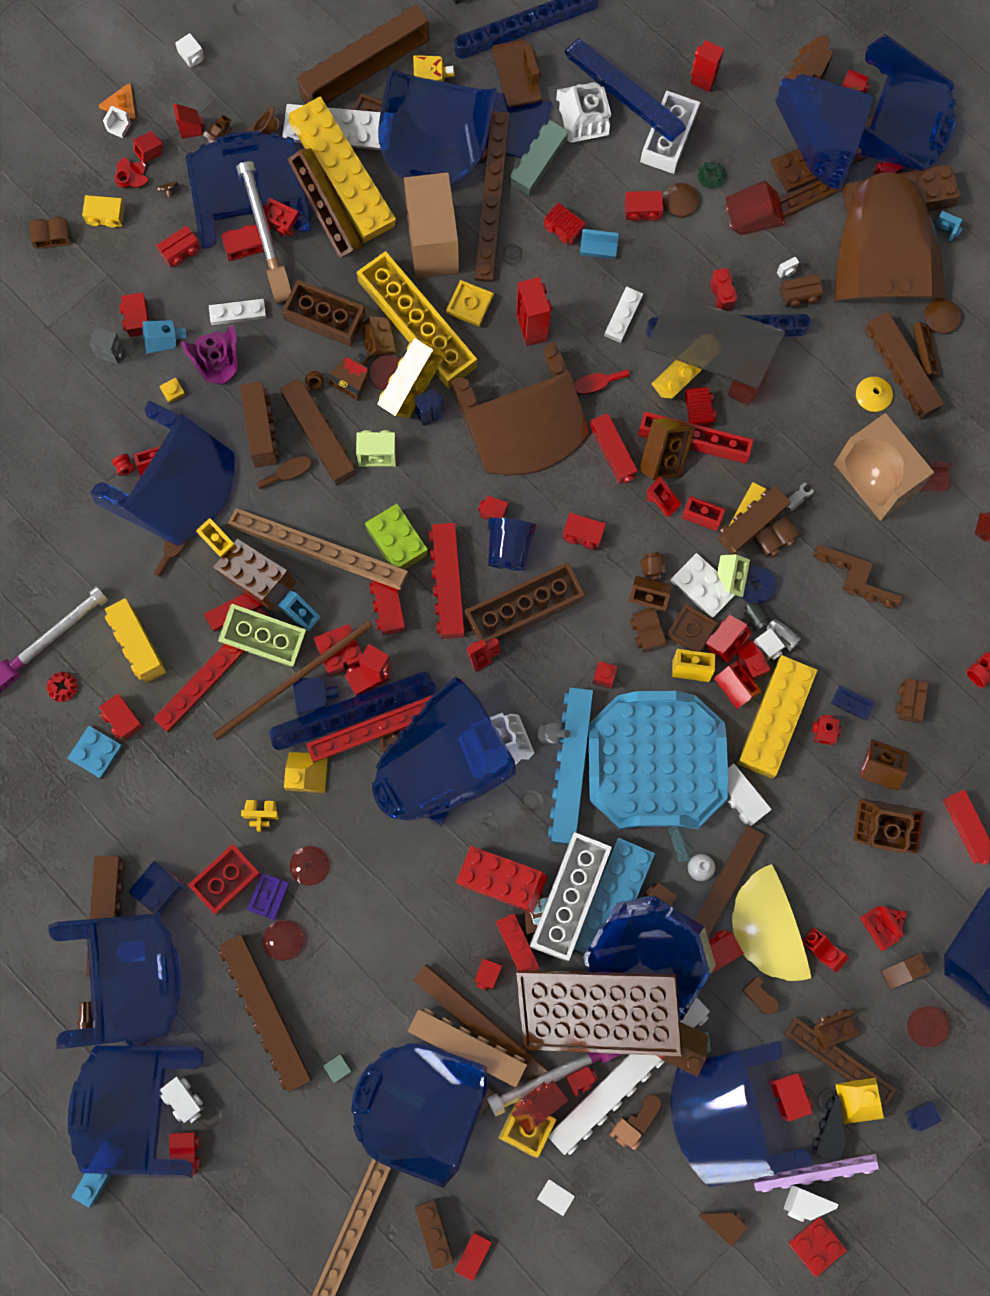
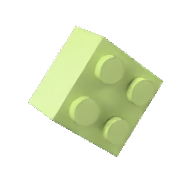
M364 430L361 433H357L356 455L359 467H395V433H391L388 430L380 431V433Z

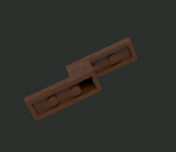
M818 544L813 557L823 563H833L837 568L848 569L842 590H845L847 594L862 596L866 601H876L890 609L896 608L901 603L902 596L866 584L873 563Z

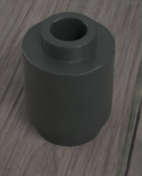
M751 602L744 607L746 610L743 613L757 631L770 623L768 620L769 616L759 602L756 604Z

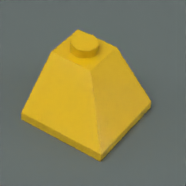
M289 752L285 768V790L325 793L328 758L313 763L310 753Z
M876 1078L835 1083L837 1095L840 1097L843 1124L884 1119Z

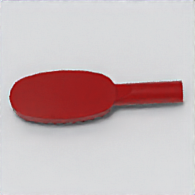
M626 369L610 375L603 373L590 374L578 379L574 386L578 394H589L601 390L609 382L630 376V373Z

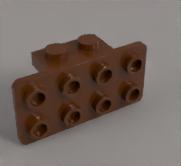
M519 40L492 46V53L507 106L514 107L540 102L542 95L538 81L539 76H541L540 65L536 64L537 54L535 50H532L531 43L527 44L525 40Z

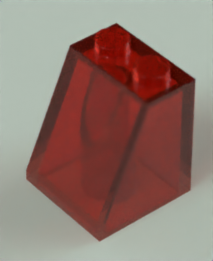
M765 180L725 197L727 203L725 209L731 219L729 221L730 228L739 235L786 225L778 191Z

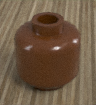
M659 552L644 554V558L641 559L642 572L645 577L655 580L662 578L661 574L666 573L665 557L659 554Z

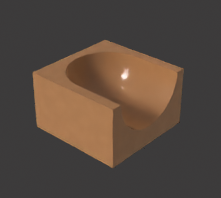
M449 173L405 177L406 212L415 279L459 274L458 237Z
M886 413L849 438L834 463L880 521L914 498L934 473Z

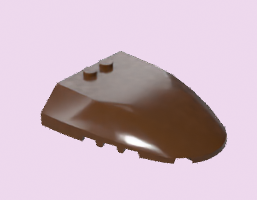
M879 173L870 177L857 189L843 227L839 255L836 262L834 302L857 298L930 297L945 299L944 272L939 242L929 210L918 187L910 179L897 173Z

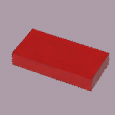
M473 1232L454 1271L473 1281L492 1242Z

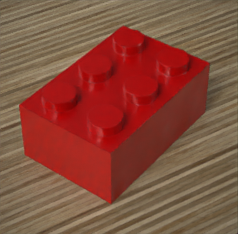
M232 844L191 881L188 886L218 916L261 876V873Z

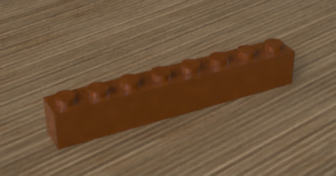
M239 934L220 944L221 950L218 953L222 961H226L229 966L227 972L231 980L235 979L238 985L235 989L239 997H243L246 1002L244 1008L248 1016L252 1015L255 1021L253 1027L257 1035L261 1033L264 1040L261 1044L266 1053L270 1052L272 1057L270 1063L274 1071L278 1070L281 1076L279 1082L283 1090L287 1089L288 1092H291L312 1081L244 936Z

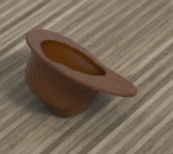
M273 106L267 108L261 117L249 127L244 136L246 141H250L256 136L265 139L276 135L283 123L274 114Z

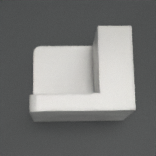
M113 106L110 107L103 120L107 132L124 138L131 126L128 113Z

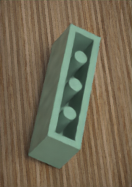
M551 120L547 125H543L539 132L540 136L537 140L534 139L532 141L530 151L522 156L518 169L514 168L510 175L511 185L530 196L568 139V131Z

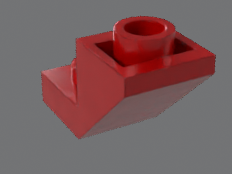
M815 928L802 940L803 946L835 973L849 960L847 954L833 946L827 936Z

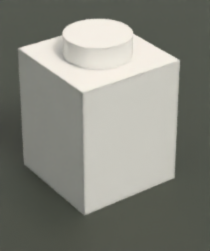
M190 33L175 42L178 53L190 68L199 64L205 58L202 48Z
M771 628L754 641L755 645L763 653L766 661L771 658L775 660L783 654L781 651L785 646Z

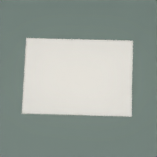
M548 1180L537 1199L563 1216L575 1196L551 1180Z

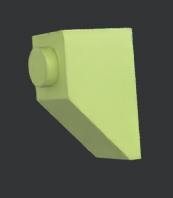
M739 555L720 556L717 574L727 592L743 597L749 559Z

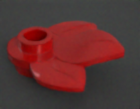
M126 157L118 162L116 166L117 173L114 177L118 187L127 188L132 186L138 188L144 186L149 181L144 176L145 163L136 162L130 164Z

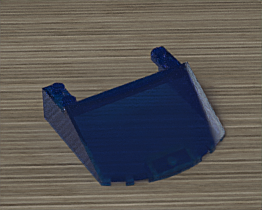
M884 34L868 45L865 51V61L867 64L875 66L882 74L888 75L871 126L869 128L855 119L851 123L842 124L839 127L838 134L862 150L861 155L923 171L939 159L952 138L956 122V114H954L956 99L953 98L952 92L955 89L954 83L894 39Z
M260 131L237 132L217 137L214 142L207 145L204 143L199 146L200 149L186 155L197 229L202 249L213 247L217 242L214 220L253 214L244 179L239 177L236 168L237 165L252 161L255 164L257 172L254 174L263 207L267 200L271 198L295 209L301 214L294 225L295 229L300 232L311 231L304 190L287 160L296 153L294 138L289 136L287 138L280 137L277 133L271 132V135L261 134Z
M149 400L145 406L146 416L171 429L130 495L105 482L96 484L90 494L96 505L179 546L192 536H197L196 530L209 518L213 521L223 508L232 488L231 485L235 474V456L232 450L184 415H178Z
M158 914L60 921L48 925L49 936L54 941L87 939L93 1028L61 1032L56 1038L57 1050L166 1037L168 1035L173 1019L177 1015L178 999L181 997V968L177 949L170 938L171 934L163 925L162 919Z
M781 1041L768 1042L707 1057L698 1077L677 1067L671 1090V1116L674 1132L680 1149L690 1167L707 1186L713 1187L767 1177L813 1165L810 1153L804 1149L769 1155L747 1067L778 1060L783 1053Z
M96 1045L92 1049L87 1061L80 1068L81 1072L77 1082H74L68 1108V1134L71 1138L72 1154L76 1158L80 1172L83 1174L142 1178H193V1165L189 1161L183 1159H156L162 1106L161 1095L163 1094L160 1089L164 1086L165 1069H197L203 1063L204 1052L197 1047Z

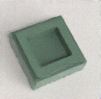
M341 1054L323 1066L334 1083L351 1072Z

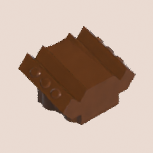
M828 35L819 36L798 50L799 56L793 60L794 64L791 70L784 76L785 83L779 86L782 95L802 91L814 96L827 72L834 53L828 49L830 45Z
M859 799L853 840L870 845L872 848L904 854L906 852L918 853L924 811L902 805Z

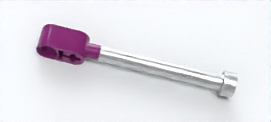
M97 586L89 591L91 596L11 662L8 659L0 662V693L19 678V669L98 604L103 606L109 601Z
M587 1052L501 1096H498L496 1093L487 1097L488 1103L494 1115L498 1116L505 1112V1107L599 1060L605 1063L621 1054Z

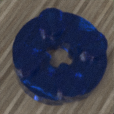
M750 566L742 599L747 603L754 602L755 604L758 602L761 604L770 600L776 589L775 576L763 567ZM758 581L761 588L753 589L754 585H752V582Z

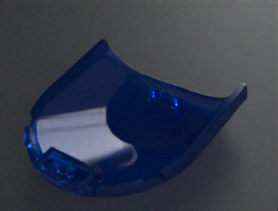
M389 67L378 125L379 144L387 164L402 179L405 177L449 173L450 185L465 178L477 166L483 155L497 88L478 89L413 76Z
M412 1043L398 1048L393 1047L380 1054L381 1057L373 1064L370 1063L359 1078L353 1094L351 1113L354 1114L355 1125H353L355 1135L365 1148L366 1153L377 1162L444 1188L459 1170L487 1092V1067L424 1044Z

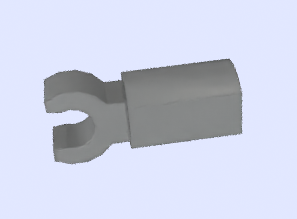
M806 482L800 486L799 491H795L788 498L791 501L786 509L788 513L793 512L805 500L804 498H808L813 494V489L810 492L804 491L803 488L807 485Z

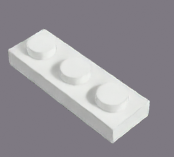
M629 287L625 288L605 331V337L620 343L622 342L643 293Z
M264 299L209 305L211 325L266 319Z

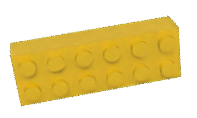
M780 656L744 743L737 765L771 779L777 775L817 669L785 656Z

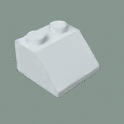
M792 1186L784 1209L789 1211L788 1216L803 1222L804 1218L811 1221L837 1209L838 1204Z

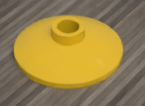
M868 377L859 383L856 389V398L864 409L871 412H879L890 405L893 399V391L890 384L884 379ZM873 390H877L879 394H875Z

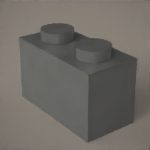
M95 327L89 345L96 358L118 364L120 358L124 356L125 349L117 333Z

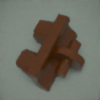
M222 114L205 131L203 136L207 137L211 145L219 146L231 133L233 128L229 125L232 120Z

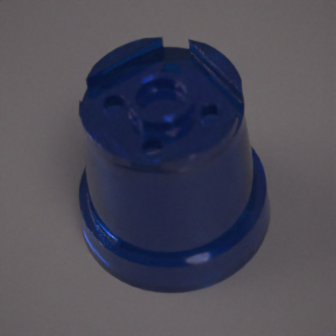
M488 518L487 530L490 531L488 566L498 569L507 568L513 571H524L531 538L535 535L537 525L517 519Z

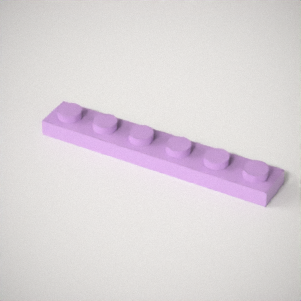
M876 1154L756 1175L754 1176V1186L756 1191L768 1192L776 1187L790 1188L793 1184L802 1183L803 1185H808L815 1180L830 1181L837 1176L851 1177L855 1173L860 1172L869 1174L879 1169Z

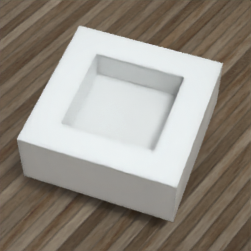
M793 257L779 265L777 274L780 278L784 276L789 277L796 272L799 264L797 258Z

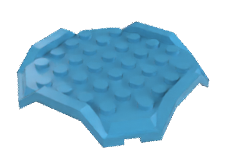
M636 691L616 696L589 723L590 802L606 815L619 830L635 827L673 826L699 829L728 798L725 722L699 698L689 693L679 691Z

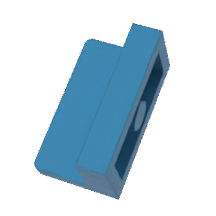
M583 229L580 255L616 259L619 233Z

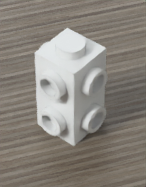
M180 1076L175 1077L160 1089L163 1093L161 1098L167 1105L170 1104L175 1110L173 1115L179 1122L183 1121L186 1123L190 1121L193 1123L201 1116L200 1112L203 1110L201 1106L203 1102L197 1094H192L189 1090L191 1085L184 1077L181 1079Z

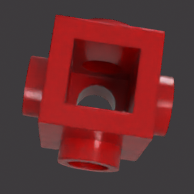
M832 715L820 716L817 721L813 722L812 732L815 733L813 742L833 746L837 741V737L841 735L842 726H839L840 720L834 719L835 717Z

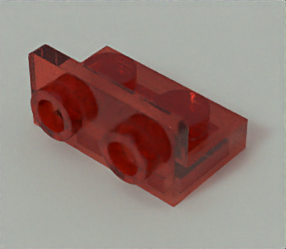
M937 461L933 464H928L934 473L920 491H948L950 489L949 469L951 468V463Z

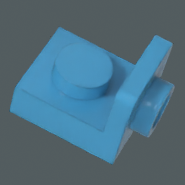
M942 211L935 225L944 231L951 232L948 239L951 242L954 236L958 237L962 230V227H960L962 219Z

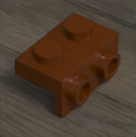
M369 317L362 324L361 328L364 335L367 357L372 358L375 354H394L395 346L390 319Z

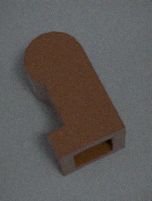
M756 976L742 989V992L762 1013L773 1014L778 1009V1002L762 989L761 985L764 982L759 976Z
M655 1095L645 1096L642 1100V1107L636 1116L629 1115L626 1122L644 1134L660 1110V1099Z

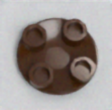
M675 183L665 190L662 202L671 214L676 215L678 218H684L695 211L698 206L699 197L692 186L686 183Z
M937 299L932 301L925 309V321L933 333H949L960 324V310L952 301Z

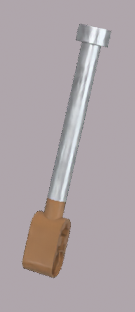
M252 161L243 162L237 165L236 168L239 177L244 179L269 266V270H266L273 297L276 304L285 302L291 293L285 268L279 264L254 177V174L257 172L255 164Z

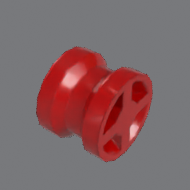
M121 454L112 460L113 466L117 468L118 476L128 475L135 470L134 464L130 463L131 458L129 454Z

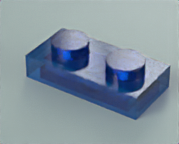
M839 686L830 704L866 721L875 702Z

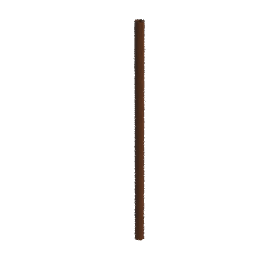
M369 620L218 729L213 733L216 740L221 738L373 627Z

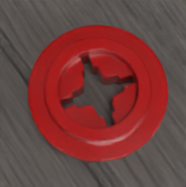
M60 671L48 679L46 689L48 695L53 700L66 702L75 696L78 683L72 674ZM65 681L64 685L68 690L61 689L58 691L59 688L56 683L62 684Z

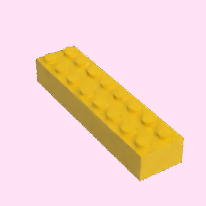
M318 97L290 112L289 123L304 148H312L363 244L392 229L395 226L396 218L322 98Z
M386 251L357 271V279L360 285L409 343L416 338L429 342L446 353L435 374L448 389L451 387V380L459 377L464 378L477 368V358Z

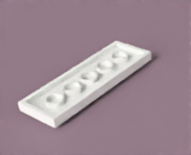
M287 104L283 141L301 143L289 123V113L303 105ZM328 108L352 148L389 151L393 123L392 113Z

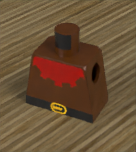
M361 353L355 361L345 357L327 376L328 385L359 401L369 378V369L365 367L369 359Z

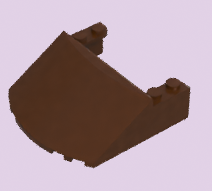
M556 342L547 344L543 350V356L553 378L481 405L478 404L467 379L459 377L451 380L452 394L486 473L510 476V474L526 475L545 470L564 460L588 436L589 430L570 371L568 372Z

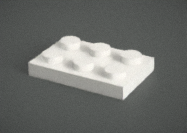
M697 553L670 580L711 619L735 596V594L726 591L717 571Z

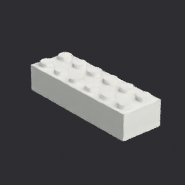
M573 833L530 947L566 962L569 961L611 851V846L578 833Z

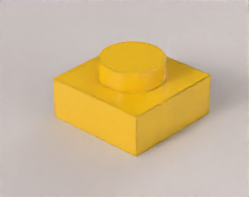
M176 378L159 386L169 404L185 396Z

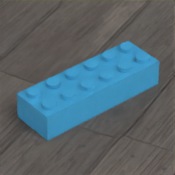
M621 838L616 840L575 943L574 951L603 964H610L655 853Z

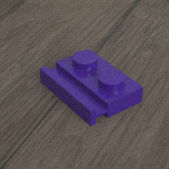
M262 873L247 910L275 921L290 883Z

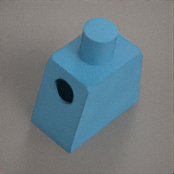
M172 320L143 322V339L146 354L173 349L176 347L177 339L186 338L185 327L174 328Z

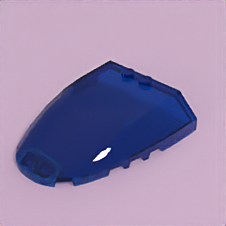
M454 677L424 704L425 707L419 714L412 716L410 724L399 732L400 736L393 744L388 746L376 766L377 774L375 781L372 782L373 796L380 810L391 818L412 821L454 809L488 793L516 775L515 760L479 698L458 677Z

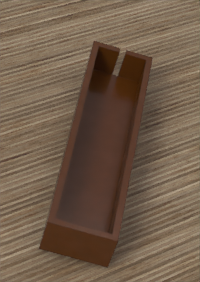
M417 5L406 9L404 13L391 18L389 22L378 26L368 35H363L355 43L347 45L342 51L332 54L327 60L317 63L314 68L301 73L297 77L300 97L305 104L321 97L326 105L428 42L429 20Z

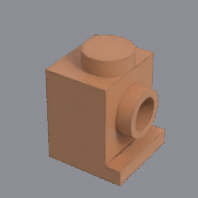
M622 1118L609 1133L611 1137L616 1135V1141L624 1148L628 1145L635 1150L642 1141L639 1139L641 1134Z

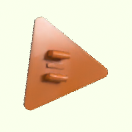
M127 84L100 103L99 108L109 111L110 107L113 106L127 112L129 118L135 120L131 85Z

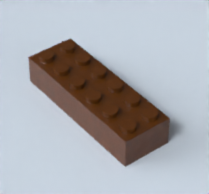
M951 164L900 173V175L910 179L918 187L929 211L955 207L961 197ZM866 180L846 184L842 195L847 214L857 189Z
M566 562L466 609L465 618L477 642L483 639L486 643L494 638L500 641L584 601L585 594L569 563Z

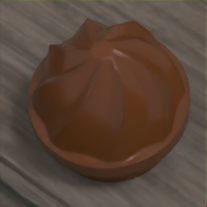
M315 370L306 374L305 382L309 388L318 389L323 384L324 378L320 372Z

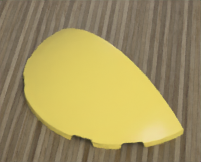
M773 865L765 866L750 876V879L740 888L736 896L734 912L732 913L734 937L744 952L745 958L751 961L762 973L770 977L785 979L786 981L810 979L811 974L806 953L787 896Z

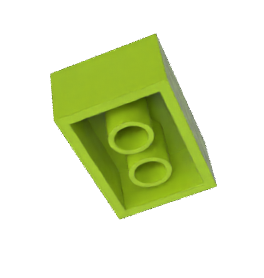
M398 504L393 505L365 523L367 532L388 564L406 570L428 556L426 546Z

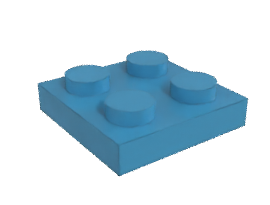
M88 726L67 759L102 779L123 746Z

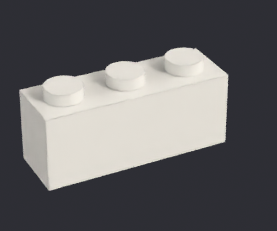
M735 764L731 765L728 768L727 803L731 808L738 810L740 813L739 817L745 824L752 826L772 809Z

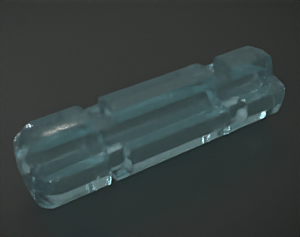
M679 826L668 827L669 834L672 835L671 840L676 853L678 852L679 862L688 861L690 858L688 852L685 851L686 846L682 835L679 834Z

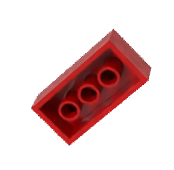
M540 277L518 282L516 316L526 346L547 341L548 334H550L549 326H551L550 319L552 318L550 311H552L551 301L546 299V285L541 283Z
M470 846L456 883L465 889L533 914L548 876L542 871Z

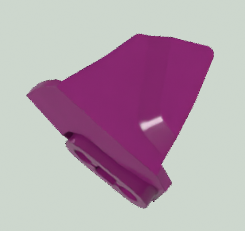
M233 325L229 326L225 334L216 331L198 337L194 344L186 341L181 342L185 354L193 361L205 381L214 384H225L238 371L235 347L237 338Z

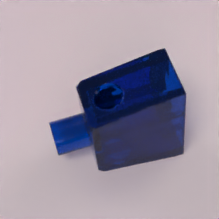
M301 678L293 684L298 717L328 708L327 699L338 697L337 686L326 687L323 678Z

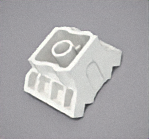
M593 82L557 90L556 100L560 102L559 111L562 114L564 129L568 131L567 141L572 143L609 135L610 123L608 118L611 116V111L604 87Z
M503 713L472 724V729L464 732L459 738L474 777L483 778L487 773H495L501 768L513 764L516 765L521 759L529 760L534 754L520 716L517 714L504 716Z

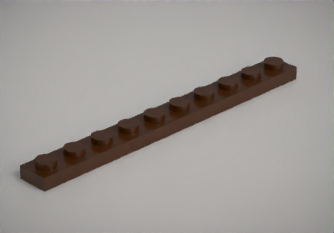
M492 111L475 281L493 282L509 112Z

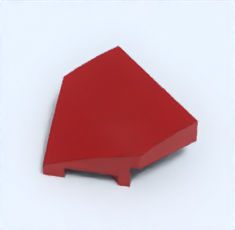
M877 906L859 917L881 952L898 942L904 934L902 929L904 919L906 918L905 911L893 910L886 906Z

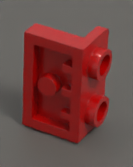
M269 198L263 207L269 229L274 228L282 236L286 237V235L293 237L295 234L292 228L301 214L297 210Z

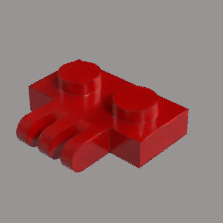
M496 638L486 643L482 639L466 648L475 672L492 664L491 658L501 653L499 641Z

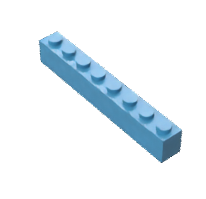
M570 688L569 693H565L564 704H567V710L562 713L561 723H565L564 730H569L570 736L568 738H561L560 742H563L562 750L558 749L557 761H560V769L556 768L555 780H558V786L553 788L552 799L556 800L555 807H551L550 819H553V827L549 826L548 838H551L552 844L568 846L573 833L577 831L593 690Z

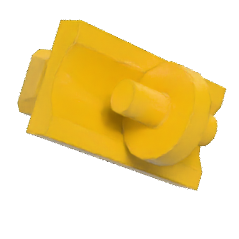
M246 800L244 810H241V816L245 819H257V821L250 820L249 826L256 827L257 832H262V827L270 826V821H263V819L279 820L275 801H265L264 811H257L258 802Z

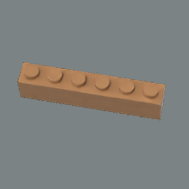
M426 1008L424 1011L418 1009L407 1032L516 1088L518 1087L528 1065L524 1064L526 1059L516 1054L514 1057L506 1054V1049L498 1045L495 1048L489 1046V1040L478 1036L476 1039L470 1036L471 1031L460 1027L459 1030L452 1027L453 1022L443 1017L442 1020L434 1017L436 1013Z

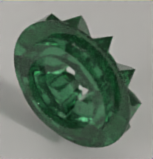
M712 161L710 163L705 162L704 165L700 166L697 177L701 185L709 189H715L723 185L727 174L725 173V168L720 163L717 164ZM715 170V176L709 178V172L712 173Z

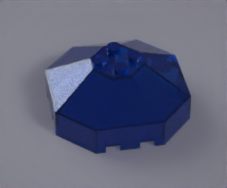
M655 895L616 903L583 956L588 972L677 974L680 1021L686 1016L716 966L705 927Z

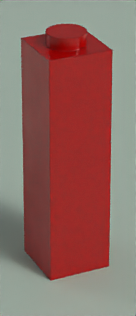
M606 413L591 420L590 428L618 483L624 482L627 484L632 482L636 477L637 469L609 414Z
M960 791L943 799L973 863L980 862L983 865L990 862V839L966 791Z

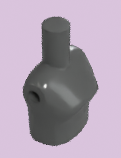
M557 722L542 723L538 730V740L541 743L558 745L561 738H568L570 736V731L563 730V725Z

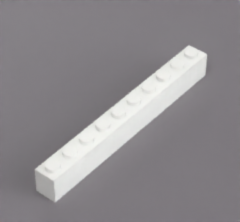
M691 994L688 997L689 1008L679 1009L680 1022L694 1028L697 1024L701 1026L708 1020L707 1014L710 1011L694 994ZM629 1054L550 1132L548 1138L564 1155L567 1152L570 1155L577 1149L578 1145L576 1143L581 1138L586 1140L593 1133L591 1128L595 1124L600 1126L608 1118L606 1114L611 1109L615 1111L622 1104L620 1100L625 1095L629 1097L637 1089L635 1085L640 1080L642 1082L646 1081L651 1076L649 1071L654 1066L659 1068L665 1061L656 1055Z

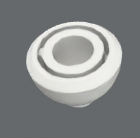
M697 854L690 859L688 872L697 881H707L714 875L715 863L708 855Z

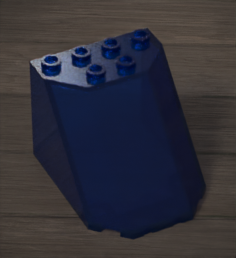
M804 74L797 75L796 79L783 78L775 102L809 170L824 185H828L833 189H841L856 154L874 96Z

